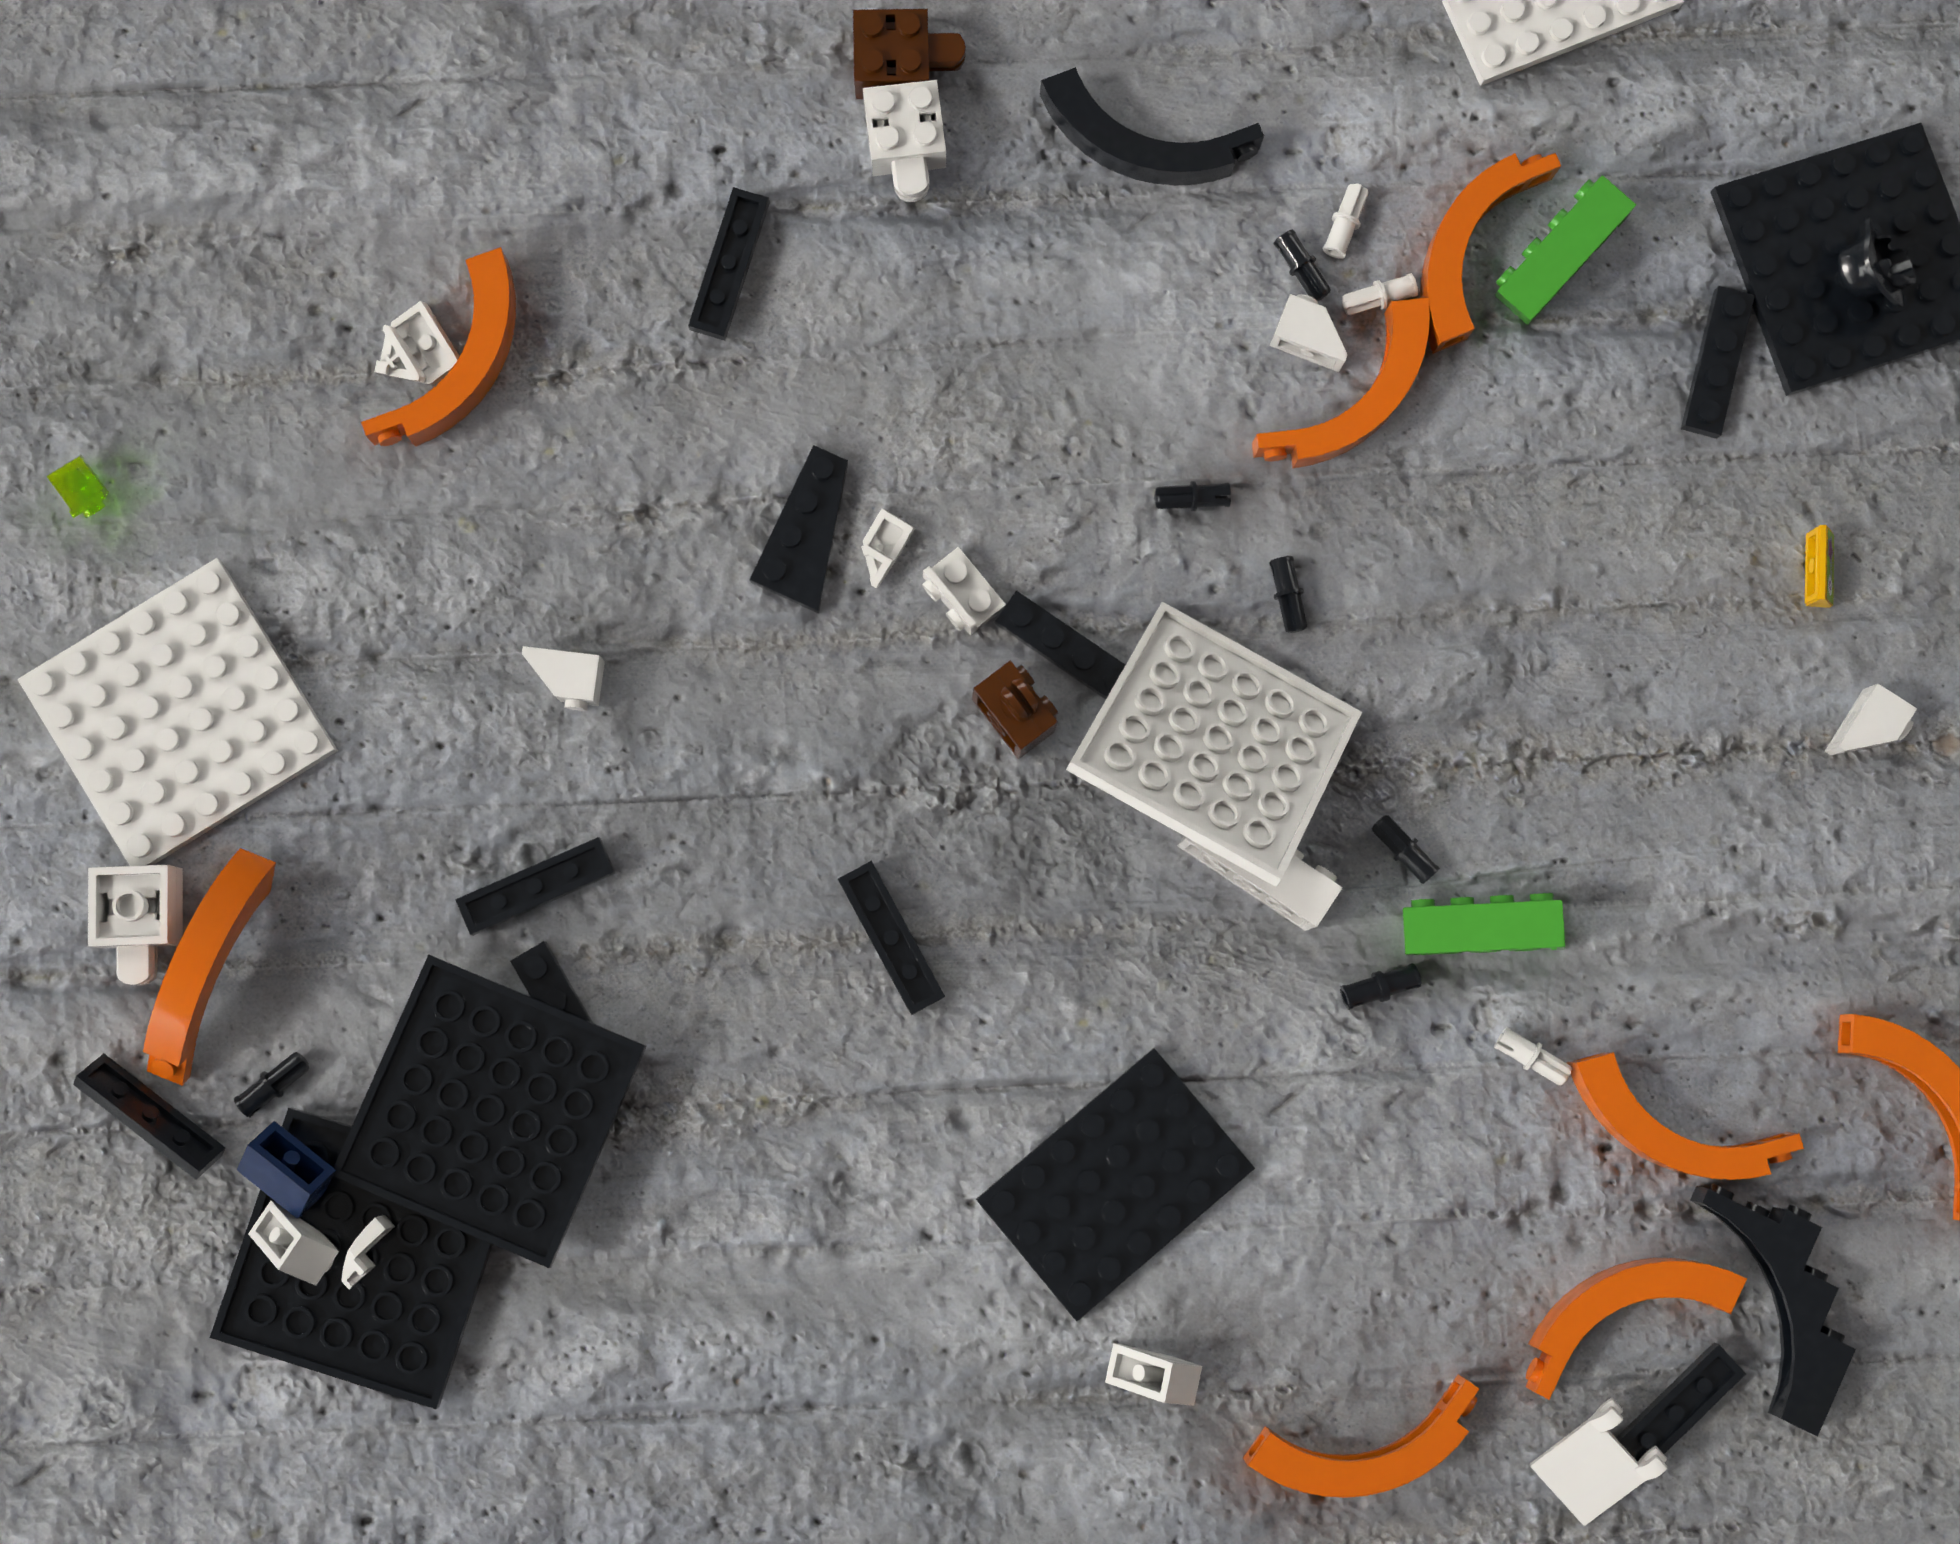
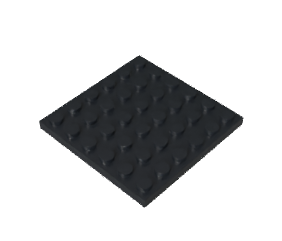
M1922 123L1718 185L1711 190V196L1747 293L1755 295L1752 306L1786 396L1960 342V222ZM1871 215L1873 226L1881 235H1890L1891 242L1889 246L1892 249H1902L1913 265L1916 282L1912 286L1904 288L1905 306L1901 308L1894 306L1882 293L1864 298L1856 297L1847 290L1838 270V250L1855 243L1865 236L1864 218Z
M428 955L334 1165L336 1171L333 1177L542 1266L551 1268L647 1046L440 958Z
M293 1107L288 1108L282 1124L285 1130L333 1168L352 1127ZM332 1177L324 1195L300 1217V1219L323 1233L339 1251L330 1269L324 1273L317 1285H313L278 1270L249 1236L248 1233L271 1200L274 1201L260 1189L209 1338L433 1409L439 1408L493 1244ZM385 1215L395 1227L366 1253L376 1266L349 1290L341 1281L347 1252L355 1239L375 1217Z

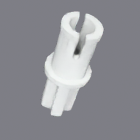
M1361 184L1348 185L1338 212L1334 213L1331 218L1334 223L1327 242L1323 247V252L1331 257L1345 258L1354 230L1359 229L1361 225L1359 217L1369 194L1368 189Z
M1412 273L1382 283L1380 280H1376L1372 286L1344 294L1342 296V306L1346 314L1350 316L1377 307L1384 310L1391 301L1416 297L1418 295L1417 283Z
M1506 1027L1502 1032L1503 1034H1500L1494 1048L1522 1063L1524 1070L1527 1071L1531 1068L1557 1085H1562L1567 1081L1572 1067L1543 1050V1044L1538 1042L1535 1045L1510 1030L1509 1027Z

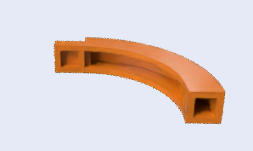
M1516 153L1498 161L1484 170L1464 188L1443 217L1429 244L1423 264L1420 298H1429L1428 342L1433 354L1467 340L1475 329L1466 307L1462 285L1464 254L1474 227L1491 209L1504 200L1552 180L1561 167L1556 153L1546 157L1537 154L1524 160L1521 164Z
M501 247L465 260L472 280L474 294L473 319L464 349L449 373L433 389L412 403L361 422L366 437L375 446L378 444L381 446L393 445L401 441L403 435H407L415 446L430 441L463 420L492 388L508 356L516 320V294L513 276L508 259Z
M1429 298L1391 301L1384 313L1386 343L1378 376L1370 390L1356 404L1339 416L1312 427L1256 434L1252 442L1253 457H1264L1265 461L1272 462L1286 459L1287 454H1291L1292 468L1311 466L1331 460L1350 451L1374 434L1396 410L1410 390L1419 372L1429 335Z
M240 848L217 876L202 899L171 959L153 1007L143 1052L149 1054L147 1072L181 1086L190 1078L197 1036L209 997L237 938L258 906L271 892L276 862Z
M1841 1014L1839 1017L1838 1053L1862 1056L1892 1068L1912 1082L1935 1108L1947 1132L1954 1161L1953 1220L1960 1221V1068L1934 1044L1909 1029L1875 1017Z
M1603 1052L1566 1062L1572 1067L1571 1077L1578 1092L1600 1124L1625 1147L1658 1166L1679 1173L1711 1179H1751L1771 1175L1769 1164L1790 1160L1793 1158L1791 1152L1804 1149L1800 1133L1784 1132L1755 1141L1729 1146H1710L1686 1139L1660 1124L1640 1105L1629 1090L1620 1072L1614 1052Z
M1680 1258L1634 1260L1598 1272L1565 1294L1538 1325L1528 1344L1542 1352L1539 1358L1535 1357L1531 1361L1527 1369L1526 1379H1528L1525 1387L1550 1400L1566 1363L1582 1338L1605 1317L1623 1307L1648 1299L1684 1298L1702 1302L1717 1310L1731 1314L1747 1278L1723 1268Z
M1458 1374L1433 1410L1415 1429L1397 1441L1376 1450L1346 1455L1316 1452L1285 1440L1265 1426L1244 1455L1243 1460L1249 1467L1266 1478L1303 1493L1324 1497L1348 1498L1386 1492L1403 1486L1426 1474L1458 1447L1470 1431L1457 1421L1460 1416L1466 1417L1473 1410L1477 1403L1475 1395L1479 1388Z

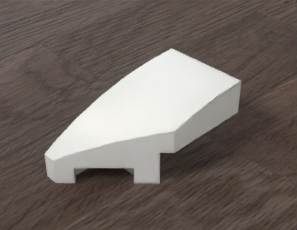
M882 508L863 539L864 546H861L863 555L866 558L871 586L875 588L880 586L916 529Z
M385 1215L375 1217L363 1229L347 1252L341 1281L349 1290L376 1266L366 1253L395 1227Z

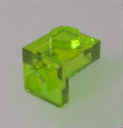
M81 454L46 476L69 506L70 510L68 512L73 518L81 513L85 518H88L106 506L102 500L107 497L109 491Z

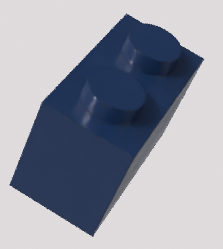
M275 1121L247 1145L237 1168L239 1173L297 1219L324 1195L336 1171Z

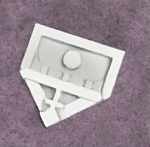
M419 301L393 320L391 326H383L385 339L381 359L376 361L374 372L429 385L439 383L449 373L457 362L459 354L427 303Z

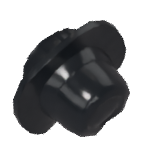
M1871 215L1864 218L1865 236L1855 243L1838 250V270L1847 290L1856 297L1864 298L1882 293L1894 306L1901 308L1905 306L1904 288L1912 286L1916 282L1913 265L1902 249H1892L1889 246L1891 242L1890 235H1881L1873 226Z

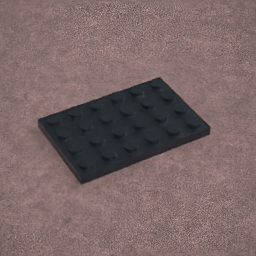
M1152 1048L980 1194L976 1200L1077 1322L1252 1172L1255 1167L1156 1049Z

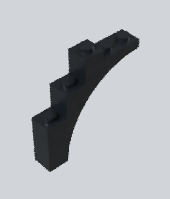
M1712 1184L1710 1189L1696 1186L1690 1201L1716 1216L1740 1238L1757 1261L1772 1293L1779 1320L1781 1357L1778 1382L1768 1413L1818 1437L1856 1350L1843 1343L1845 1335L1823 1326L1839 1288L1826 1282L1828 1274L1806 1265L1822 1227L1810 1221L1812 1214L1790 1204L1787 1209L1772 1207L1770 1212L1747 1201L1746 1206L1733 1201L1734 1193L1718 1185Z

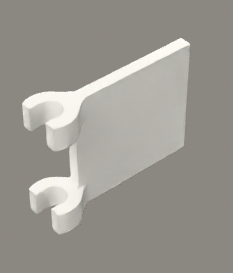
M1613 1398L1605 1401L1588 1420L1530 1463V1467L1583 1526H1586L1643 1482L1660 1476L1668 1469L1664 1463L1667 1457L1657 1446L1650 1448L1639 1461H1636L1609 1431L1623 1421L1621 1416L1623 1409Z

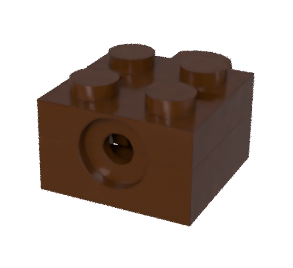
M928 9L853 10L854 85L856 99H863V88L929 81V72L958 71L964 64L966 56L964 39L958 33H928Z
M1010 660L973 688L972 700L1017 759H1020L1055 732L1058 723L1056 715L1059 713L1047 696L1044 695L1039 698L1032 687L1035 682L1024 666L1020 665L1016 668Z

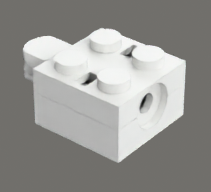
M937 80L863 88L872 175L892 174L894 189L900 199L906 202L921 200L927 195L929 190L928 170L946 168V146Z
M171 865L88 868V947L116 948V974L118 979L130 985L142 986L149 984L156 979L158 973V946H178L183 936V868Z

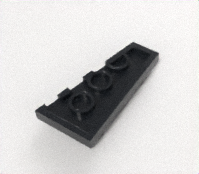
M813 445L749 579L750 583L816 613L820 612L821 598L828 571V562L835 535V526L843 494L848 460Z

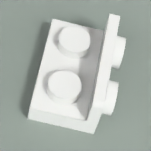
M959 547L932 568L928 566L923 570L925 582L922 586L935 602L941 599L949 609L946 616L959 631L965 628L970 636L1006 606Z

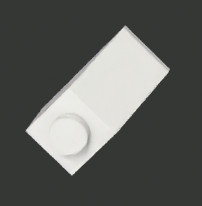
M1290 294L1269 346L1339 372L1348 354L1326 307L1319 305L1316 299L1308 295L1299 294L1295 296Z
M523 646L522 655L560 702H565L564 708L587 711L588 705L599 706L605 664L600 655Z
M1880 684L1867 687L1860 693L1825 752L1829 755H1836L1881 746L1897 740L1901 741L1913 727L1914 722L1911 721V718L1917 708Z
M272 1200L248 1233L278 1270L313 1285H317L324 1273L330 1269L334 1258L339 1252L323 1233L302 1219L295 1218L281 1205Z
M1113 1343L1105 1383L1162 1403L1194 1406L1202 1366L1173 1356Z

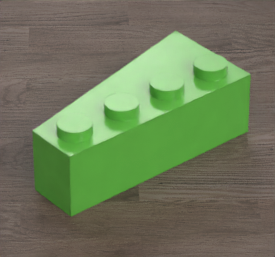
M1603 175L1595 183L1589 179L1574 195V198L1578 200L1569 212L1562 208L1547 225L1552 231L1544 240L1541 241L1536 237L1522 252L1521 255L1526 258L1525 261L1516 270L1510 266L1496 281L1500 288L1497 290L1495 297L1527 325L1556 296L1564 284L1580 270L1594 251L1596 252L1616 230V227H1619L1635 208L1636 204Z
M1553 893L1530 894V901L1514 902V895L1490 896V903L1474 904V897L1450 898L1451 905L1435 906V899L1411 900V907L1403 908L1406 955L1459 954L1462 952L1489 953L1500 952L1501 950L1533 951L1541 950V948H1550V950L1565 949L1562 900H1554Z

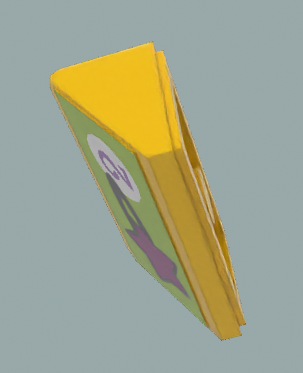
M1819 525L1806 534L1805 604L1808 607L1830 608L1833 606L1834 534L1827 525Z

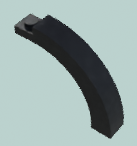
M1076 67L1041 80L1040 97L1048 113L1064 135L1085 155L1100 165L1135 180L1178 186L1208 183L1230 177L1235 165L1234 159L1242 162L1255 156L1264 138L1259 123L1227 135L1199 142L1179 143L1153 139L1126 128L1109 116L1091 97Z

